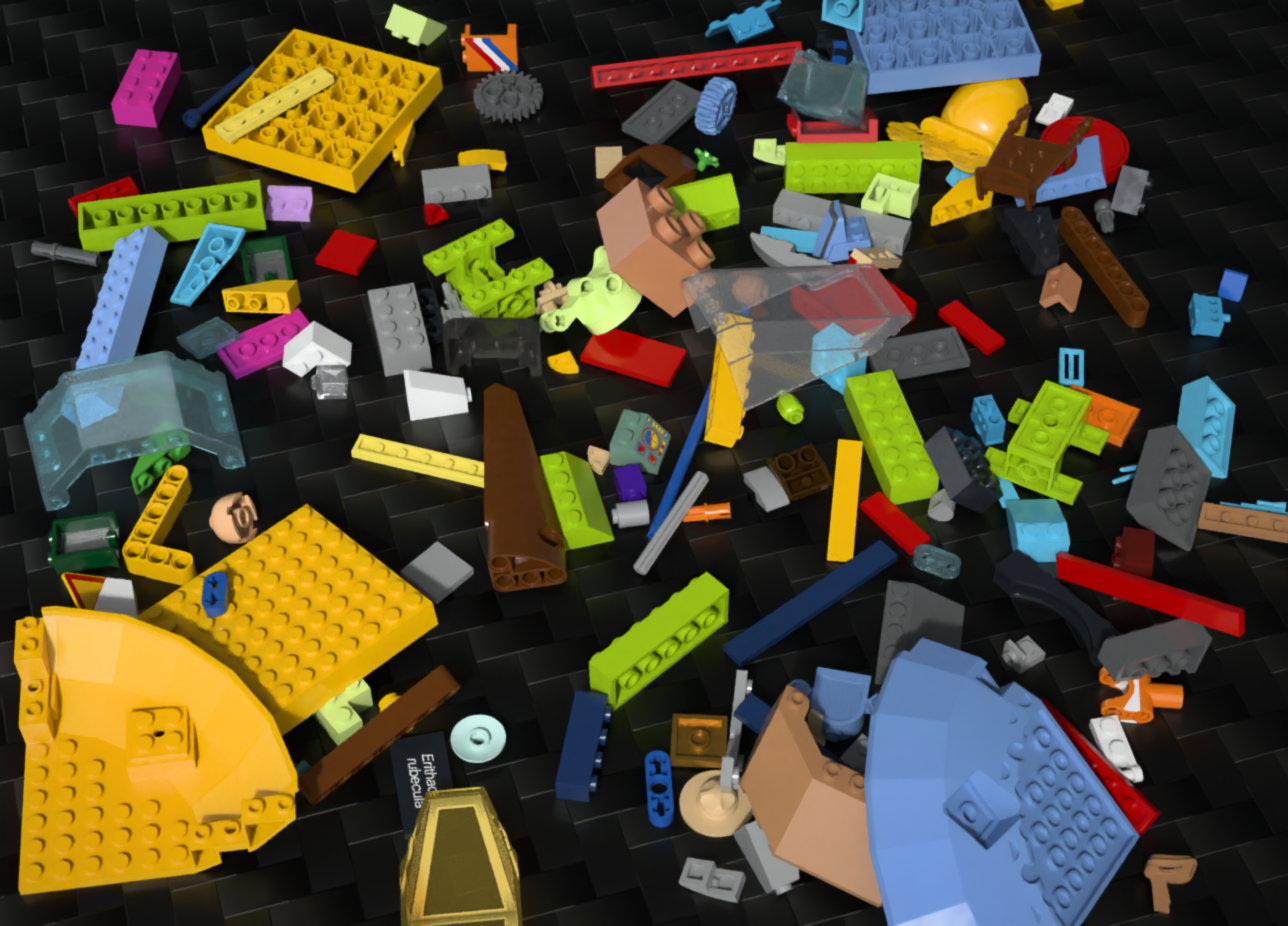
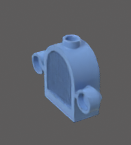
M817 667L814 687L812 689L806 681L800 679L794 680L789 684L802 691L808 697L809 704H811L810 710L814 709L823 715L822 733L828 741L832 742L846 740L855 736L863 726L865 714H872L879 695L875 694L870 699L868 698L871 676L822 667Z

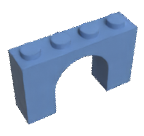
M1098 135L1083 138V142L1076 146L1077 161L1074 166L1062 174L1050 176L1037 189L1036 203L1107 187L1103 151ZM1014 196L1017 207L1025 206L1024 198Z

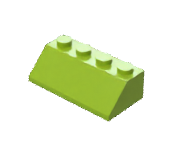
M731 173L666 189L674 199L676 209L681 213L690 209L702 219L706 226L705 232L739 224L740 207Z
M565 451L540 456L541 470L561 533L564 537L566 550L614 541L590 463Z

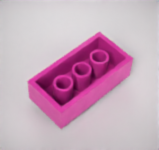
M137 49L111 103L116 124L158 127L182 75L178 53Z

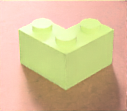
M877 173L862 199L861 209L885 215L892 213L910 219L918 203L920 184Z
M363 679L354 682L346 688V691L337 697H333L325 703V706L313 714L315 719L338 746L363 727L362 719L358 714L373 706L370 687Z

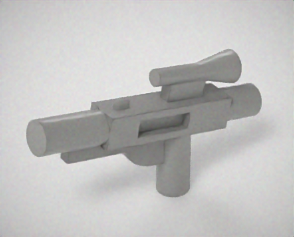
M445 282L442 284V289L446 298L444 302L448 310L440 307L444 329L451 328L453 324L456 333L462 335L466 332L463 318L480 319V315L474 317L462 304V301L459 300L457 290H452L451 284Z

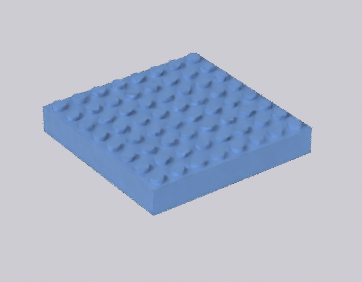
M870 0L862 32L845 28L868 94L1038 76L1041 52L1018 0Z

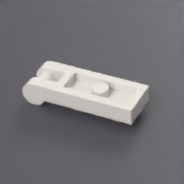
M1112 715L1091 719L1089 727L1099 752L1128 781L1133 783L1142 782L1143 773L1141 767L1136 763L1118 716Z

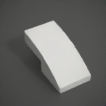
M1053 93L1048 104L1045 103L1036 122L1049 126L1053 122L1065 118L1071 110L1074 100Z

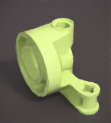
M599 246L594 252L593 269L586 277L575 278L569 281L567 292L570 297L560 309L544 312L539 320L540 327L548 333L565 331L577 317L592 334H604L627 319L640 303L643 294L610 270L605 246Z

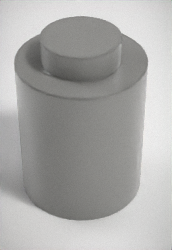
M646 499L615 503V509H611L613 524L618 523L619 528L648 525L650 523Z

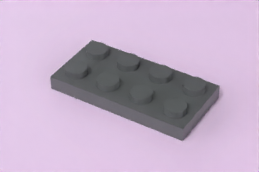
M673 79L622 124V131L650 145L662 144L696 113V106L699 102L698 99L701 97V92Z
M955 327L864 343V346L868 348L867 359L873 373L892 369L896 380L970 366V358Z

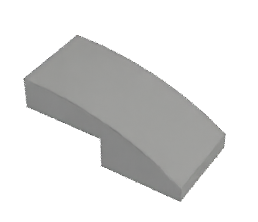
M766 466L743 474L744 482L755 492L756 502L766 512L790 504L782 486Z
M688 857L679 883L698 893L738 903L746 877L744 872L717 868L714 861Z

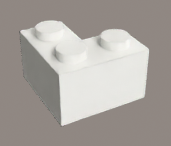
M313 321L284 345L283 367L302 377L317 365L336 376L351 364L352 343Z

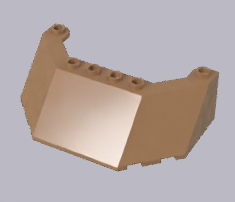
M787 684L764 720L739 782L743 794H747L752 805L751 811L760 830L763 829L772 856L876 907H881L883 903L869 848L864 787L865 776L821 754L804 720L809 709V699L802 691Z

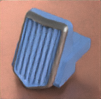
M839 200L830 203L814 245L813 257L818 260L824 259L828 262L849 259L848 251H853L854 248L871 247L864 216H851L848 219H843Z

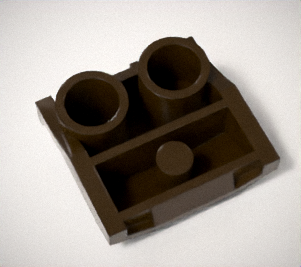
M812 443L798 450L795 449L793 452L767 458L765 461L785 491L789 502L821 492L834 485L824 461L818 455Z

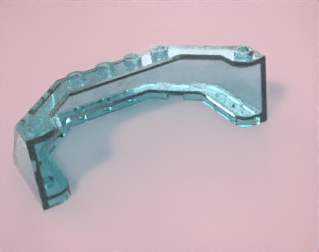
M167 350L65 372L59 377V383L54 389L48 390L38 401V407L23 418L41 495L47 511L61 509L69 504L68 488L88 467L180 446L191 445L218 455L219 463L225 469H236L246 466L225 374L219 371L215 373L204 369V365L189 359L186 361L178 359L174 353Z

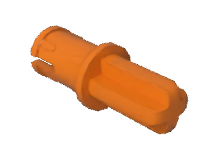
M705 502L702 506H691L682 522L706 520L707 523L709 520L731 518L730 502L708 505Z

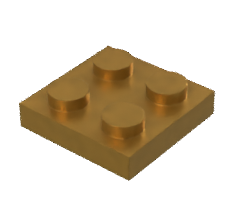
M673 714L670 766L721 768L722 758L726 757L728 716Z

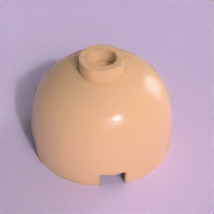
M242 492L231 493L220 498L215 503L209 522L215 534L222 541L231 544L248 543L254 539L257 533V528L252 529L253 521L257 520V513L248 495L243 496Z

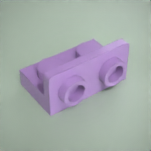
M268 186L269 199L265 210L266 220L311 221L315 204L311 187Z

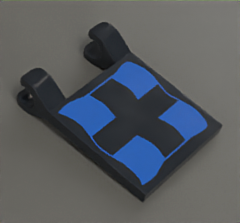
M825 34L817 35V41L822 42H816V47H830V60L822 55L816 56L815 69H817L818 63H821V69L860 71L858 66L853 65L854 53L849 40L831 39Z

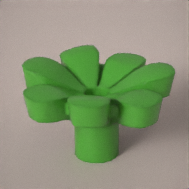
M695 148L694 153L699 159V163L696 166L697 170L703 172L707 165L715 168L720 165L716 157H710L711 155L707 151L703 153Z

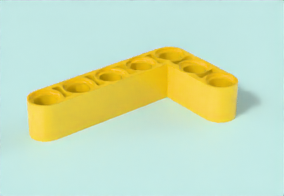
M175 465L165 472L126 541L122 552L130 573L181 586L198 576L193 556L190 553L162 546L192 491L186 467Z

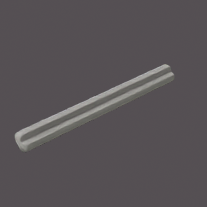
M697 471L633 565L637 573L645 575L709 481L705 473Z

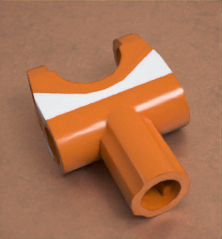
M1105 667L1099 671L1101 683L1110 685V687L1116 688L1123 694L1101 703V714L1104 717L1117 715L1121 722L1147 723L1154 718L1153 707L1182 708V685L1151 683L1149 674H1145L1141 679L1114 682L1111 676H1106L1109 673Z

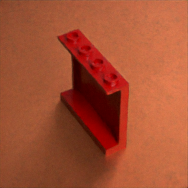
M860 107V121L801 122L794 108H791V114H787V127L797 143L878 142V119L869 107Z

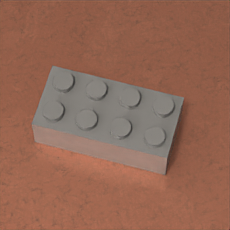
M414 283L367 291L385 377L403 374V370L420 371L431 369L430 347Z

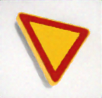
M69 572L63 573L61 577L78 609L94 610L106 578Z

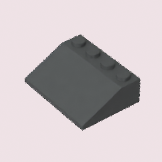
M1176 425L1148 430L1131 491L1126 502V508L1142 526L1185 551H1191L1212 472Z
M888 580L875 684L883 685L892 659L903 650L910 652L922 637L960 650L965 606L915 583Z

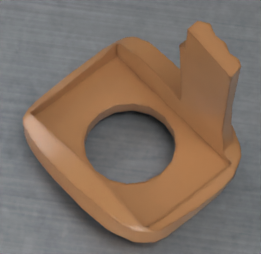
M1161 854L1150 856L1145 865L1144 874L1150 879L1152 885L1154 911L1166 914L1170 912L1169 904L1171 902L1167 883L1184 884L1189 882L1197 867V860L1195 858H1192V856ZM1160 867L1174 868V869H1163V868H1160Z

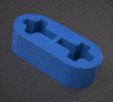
M213 572L204 579L201 602L207 616L219 617L228 610L230 584L225 573Z

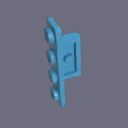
M768 0L758 8L753 6L746 9L740 15L734 13L722 22L716 20L709 25L705 35L708 38L729 29L736 44L769 32L774 26L768 14L776 11L781 1Z

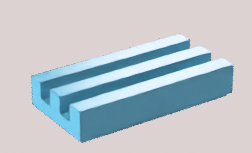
M1059 349V385H1066L1069 388L1071 384L1083 388L1084 350ZM1065 354H1068V379H1065ZM1074 355H1078V380L1074 379Z

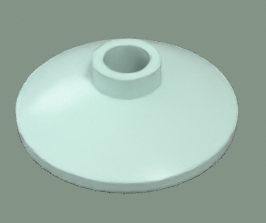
M487 715L466 717L457 723L451 733V746L455 754L461 759L472 763H482L495 758L501 753L506 743V733L502 724L495 718Z

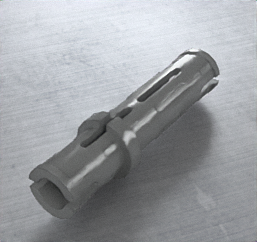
M34 241L31 247L32 255L48 257L53 261L66 260L99 267L102 261V255L99 252L65 247L55 242L48 244Z

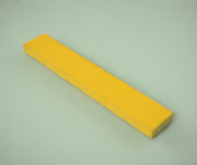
M838 439L827 552L828 561L848 562L853 558L863 441Z

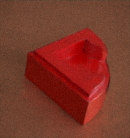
M437 203L424 205L425 221L429 226L449 218L448 213L441 205Z

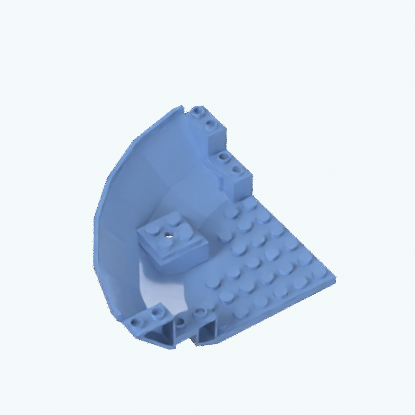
M923 637L910 652L903 650L892 659L870 718L864 777L869 848L888 926H1081L1140 835L1040 699L1016 682L999 688L985 668L988 663L982 658Z

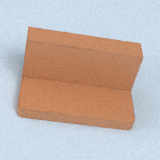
M1066 262L1048 270L1039 303L1044 308L1061 302L1070 313L1074 312L1082 279Z

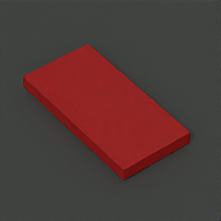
M613 328L604 334H593L581 354V362L669 388L687 356V350Z

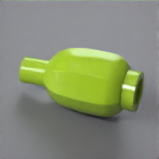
M783 388L777 390L778 400L776 406L783 419L792 424L800 423L803 419L804 408L798 398L786 392Z

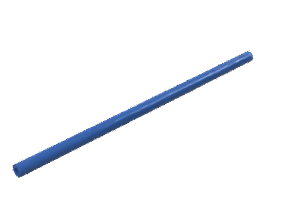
M742 306L737 317L748 320L751 309L747 306ZM711 381L647 534L649 539L653 537L672 509L706 425Z

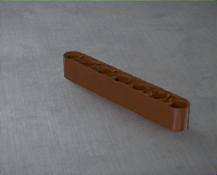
M1069 206L1063 208L1058 227L1061 236L1124 322L1133 328L1144 326L1149 309L1148 300L1083 213L1076 207Z
M444 664L440 665L298 778L300 792L312 806L319 803L454 695L462 685Z

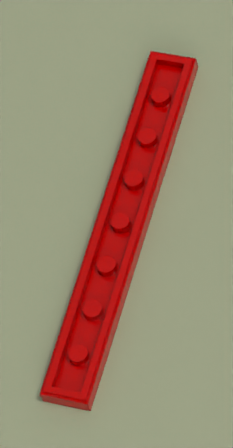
M1064 552L1056 555L1059 579L1237 637L1245 633L1244 609Z

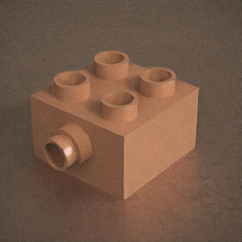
M635 178L596 212L609 267L613 273L619 275L621 279L672 317H675L716 284L714 271L710 267V263L715 260V256L710 247L702 240L701 235L706 231V226L694 211L688 209L681 213L675 208L674 199L664 187L656 185L651 189L640 179Z

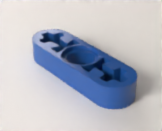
M656 750L650 752L645 758L648 817L654 826L666 827L674 819L670 758L665 752ZM655 762H660L661 774H656ZM655 784H663L667 787V790L663 793H655L651 788ZM658 803H663L664 816H659Z

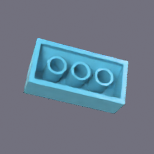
M1205 376L1182 387L1177 428L1211 470V477L1224 479L1228 474L1236 405L1208 376Z

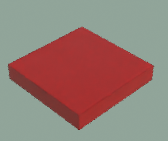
M336 229L316 257V264L358 276L378 247L377 240Z

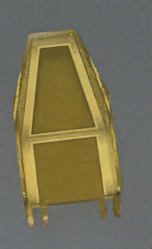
M484 786L426 791L416 819L413 835L410 836L405 858H402L400 864L401 926H523L517 854L507 838L504 827L501 826L498 820L497 813Z

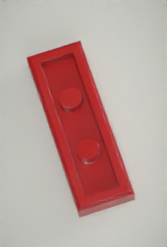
M129 176L67 200L76 218H78V203L137 196L140 194L137 186Z
M955 300L939 310L938 316L951 327H955L957 332L985 355H989L1004 346L1005 339L959 301Z
M880 491L861 503L860 509L909 555H913L930 544L931 538Z

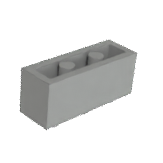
M487 163L421 170L425 204L492 197Z

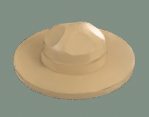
M721 770L705 771L691 778L683 787L679 799L680 812L685 822L696 832L710 837L732 835L748 824L753 816L750 800L746 793L743 794L740 785L738 790L734 789L733 794L720 792Z

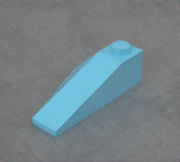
M208 223L170 302L191 306L235 254L246 230L244 228Z

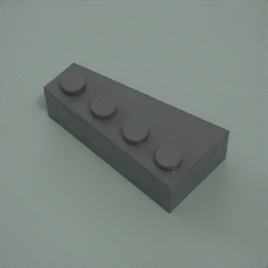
M1178 617L1167 623H1157L1146 629H1136L1128 634L1107 638L1103 642L1097 658L1114 682L1141 679L1145 674H1149L1151 678L1159 677L1163 672H1169L1171 676L1179 675L1181 670H1186L1190 674L1196 672L1212 641V637L1203 625Z

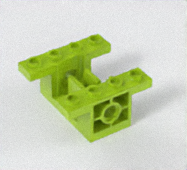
M501 218L423 256V262L435 276L445 272L446 281L462 296V304L474 317L480 315L496 333L536 314L534 287L553 278V270L540 257L517 269H511L509 275L505 276V272L496 264L495 247L513 239L514 231Z
M1046 380L1033 403L1018 398L1008 414L1007 421L1018 424L1019 427L1008 445L1007 453L989 446L984 455L990 462L991 466L989 468L992 474L1073 506L1082 489L1083 482L1060 473L1066 448L1073 445L1100 455L1110 435V432L1087 424L1093 397Z

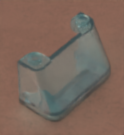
M807 49V51L797 50L777 98L801 114L860 128L864 120L869 70L866 68L867 64L855 59L854 62H849L846 66L824 61L818 57L819 53L811 49Z

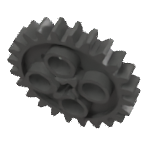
M504 70L503 74L496 72V76L488 74V80L482 78L481 83L476 84L477 88L474 89L473 95L476 109H479L480 114L485 113V118L493 116V121L501 118L502 123L506 119H509L512 123L513 118L521 121L522 116L529 118V113L535 114V109H540V104L543 103L541 83H537L536 78L531 79L530 74L524 76L523 71L516 74L515 70L511 74H508L506 70Z

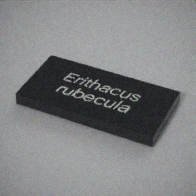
M443 731L398 739L389 746L405 840L424 836L431 798L455 796ZM458 810L440 811L437 834L461 829Z

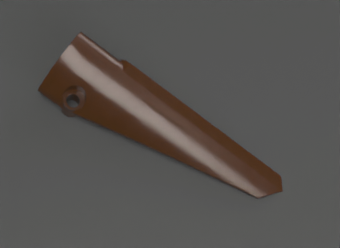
M495 383L484 390V520L488 534V569L493 587L501 592L560 584L567 579L568 554L517 392Z

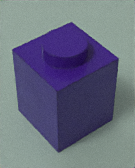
M639 464L614 469V485L620 502L646 499V484Z

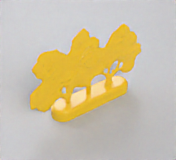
M936 116L925 118L920 124V129L911 122L898 123L894 121L887 124L889 127L886 128V132L892 141H920L921 152L924 153L922 154L924 159L951 161L954 167L966 173H975L977 167L986 166L996 147L995 142L991 139Z

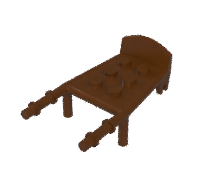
M1025 104L1022 108H1019L1016 117L1008 122V127L999 139L986 166L975 169L978 200L983 201L984 195H987L988 191L1024 198L1026 210L1032 211V206L1036 205L1037 189L1063 162L1064 172L1073 167V151L1077 145L1083 142V136L1086 132L1092 129L1094 118L1087 116L1084 120L1080 121L1077 131L1070 135V141L1067 145L1013 135L1020 130L1021 123L1029 118V112L1032 110L1030 104Z

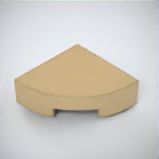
M589 446L588 462L592 470L603 475L610 463L609 451Z

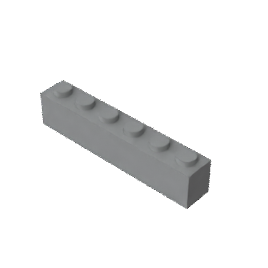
M782 189L773 206V223L804 231L819 232L827 209L832 201ZM840 203L843 219H848L851 216H864L871 242L870 248H885L893 254L903 255L910 239L912 221Z

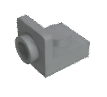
M1026 636L1016 643L1011 639L1007 640L1004 644L1002 657L1008 666L1013 667L1021 674L1044 660L1045 652L1029 636Z

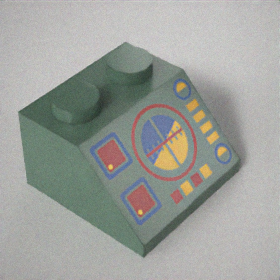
M624 409L610 442V464L621 467L639 464L641 471L658 475L671 441V435L648 414Z

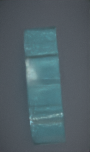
M920 544L914 549L913 564L921 570L945 579H953L959 575L961 560L953 553L929 544Z

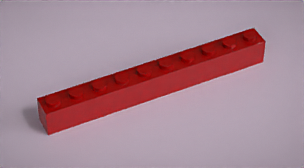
M801 41L592 66L590 76L592 91L671 82L673 79L680 81L800 66L804 59Z

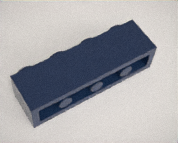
M583 691L575 692L555 782L556 798L590 802L591 792L597 791L598 775H595L596 768L601 769L603 752H600L601 745H606L608 729H605L606 722L611 723L613 706H608V695Z

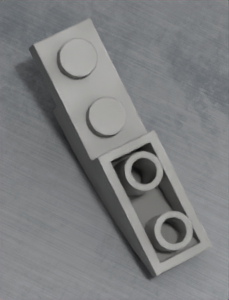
M751 233L752 246L758 256L774 270L781 271L785 277L807 285L810 278L832 284L835 277L832 263L824 259L818 260L808 257L803 253H795L794 244L787 240H777L770 238L766 234Z

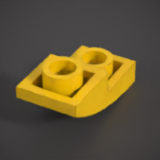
M480 149L458 154L459 166L487 163L490 170L504 171L507 165L504 151Z

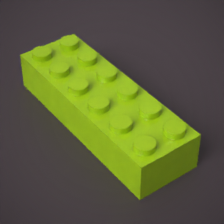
M920 141L786 142L784 162L785 189L802 194L866 193L877 173L919 184L922 163Z
M892 369L845 378L844 400L861 441H863L864 448L884 496L894 505L931 498L938 491L939 476L923 446V438Z
M707 571L699 578L696 577L691 580L686 588L674 593L669 601L661 607H656L643 621L635 623L630 631L622 637L614 639L609 647L602 652L596 653L589 661L590 692L608 695V706H613L614 712L728 622L729 589Z

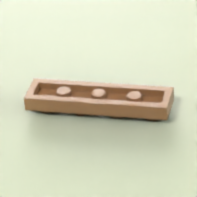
M1207 502L1202 504L1198 521V528L1288 543V516Z

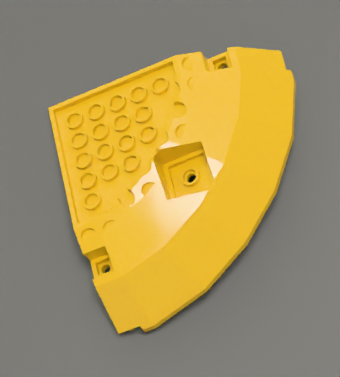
M49 606L42 607L43 617L41 618L25 617L22 620H16L14 663L21 679L19 728L26 743L19 892L21 895L195 874L221 864L222 852L248 849L251 852L258 849L296 819L295 793L299 791L298 776L272 714L233 670L186 638L125 614ZM158 732H165L161 737L154 736Z

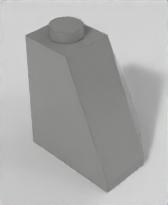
M756 821L744 825L733 833L735 840L766 894L775 890L776 894L780 895L793 889L791 883L799 879V869L772 856L763 829L760 830Z

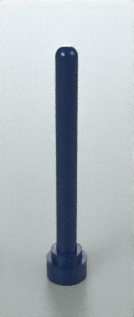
M249 66L199 108L189 109L182 116L185 124L191 128L199 125L203 115L246 81L254 73L256 67Z

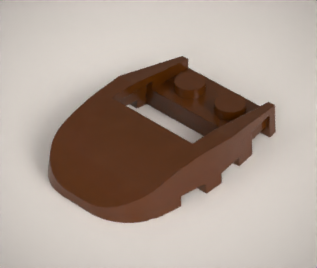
M651 144L625 156L604 178V188L616 196L633 181L624 171L629 167L636 166L641 159L668 177L658 184L665 189L692 183L697 176V167L691 158L679 150L664 144Z

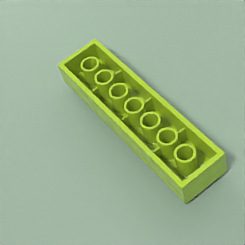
M260 180L78 203L81 244L83 250L91 252L114 250V244L118 239L125 238L135 230L142 229L148 225L166 239L168 243L200 239L208 223L244 228L246 232L267 230Z

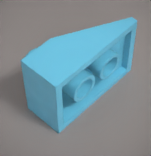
M1056 499L1005 500L1013 552L1018 549L1024 555L1029 556L1033 562H1056V555L1060 552L1068 554L1070 538L1067 522Z

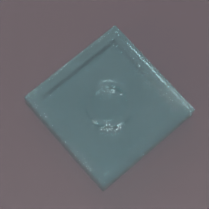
M217 316L176 338L179 345L201 360L240 339L237 330Z

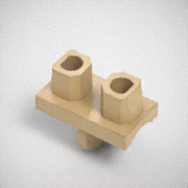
M550 280L545 281L544 290L539 291L540 298H537V307H535L537 315L558 309L557 306L564 304L570 297L567 292V286L562 288L561 283L554 285Z

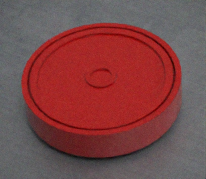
M1087 116L1066 117L1053 122L1043 131L1041 140L1067 145L1070 141V135L1077 131L1080 121L1084 120ZM1094 118L1092 129L1086 132L1083 138L1099 136L1103 151L1106 185L1119 178L1122 165H1127L1129 143L1125 135L1117 127L1104 120ZM1077 147L1073 151V166L1077 161ZM1064 162L1051 176L1064 173Z

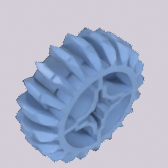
M714 77L705 85V89L701 92L700 99H698L699 102L695 113L696 128L699 131L714 136L720 133L727 125L736 106L737 90L734 82L724 77Z

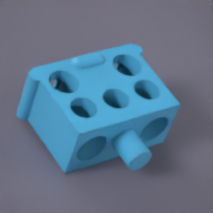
M1197 293L1193 294L1188 306L1191 334L1194 336L1200 334L1219 337L1224 322H1230L1231 318L1230 314L1223 313L1221 298L1202 296Z
M992 395L974 398L970 416L975 425V430L980 435L984 445L989 446L1003 443L1006 422Z

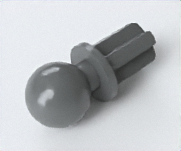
M1099 199L1094 205L1096 219L1104 233L1113 232L1114 212L1110 209L1111 202L1107 199Z

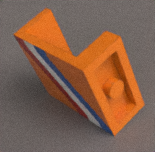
M508 24L507 35H471L470 25H466L465 33L461 34V44L466 46V50H463V63H467L468 71H518L519 56L516 24Z

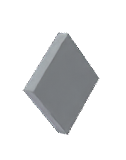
M437 541L403 568L400 574L404 580L438 604L474 574V569Z

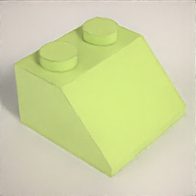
M394 4L385 28L392 30L391 35L400 39L406 36L409 38L408 42L420 46V43L426 45L432 43L446 30L447 26Z

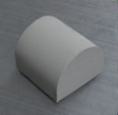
M945 488L933 494L930 499L928 515L937 521H949L954 515L956 502L950 500Z

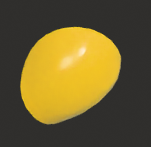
M1018 78L962 84L945 105L941 119L991 139L997 145L1008 127V122L1016 117L1017 110L1025 104H1029L1028 95ZM1028 119L1021 123L1020 130L1013 135L1025 136Z

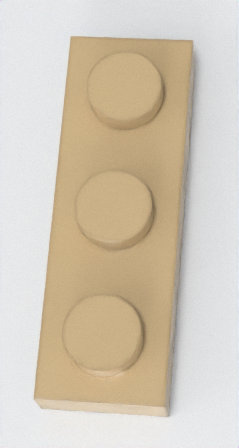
M854 248L850 255L857 260L856 264L866 270L869 268L876 270L879 268L887 270L888 268H898L902 262L899 257L885 248Z

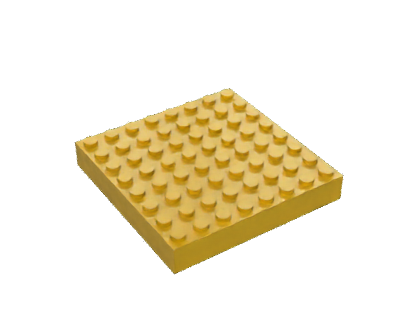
M293 29L202 128L207 149L357 193L396 146V139L414 119L415 123L443 89L440 68ZM318 67H322L334 77L333 84L231 143H228L216 134L215 126Z
M308 504L299 508L137 616V619L186 638L233 670L272 714L281 736L321 709L333 697H337L346 691V688L354 682L360 681L438 625L432 601ZM213 572L225 573L230 584L229 607L225 614L219 617L207 616L201 602L204 579Z

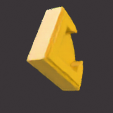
M570 351L548 357L549 366L560 373L574 374L579 372L578 365Z

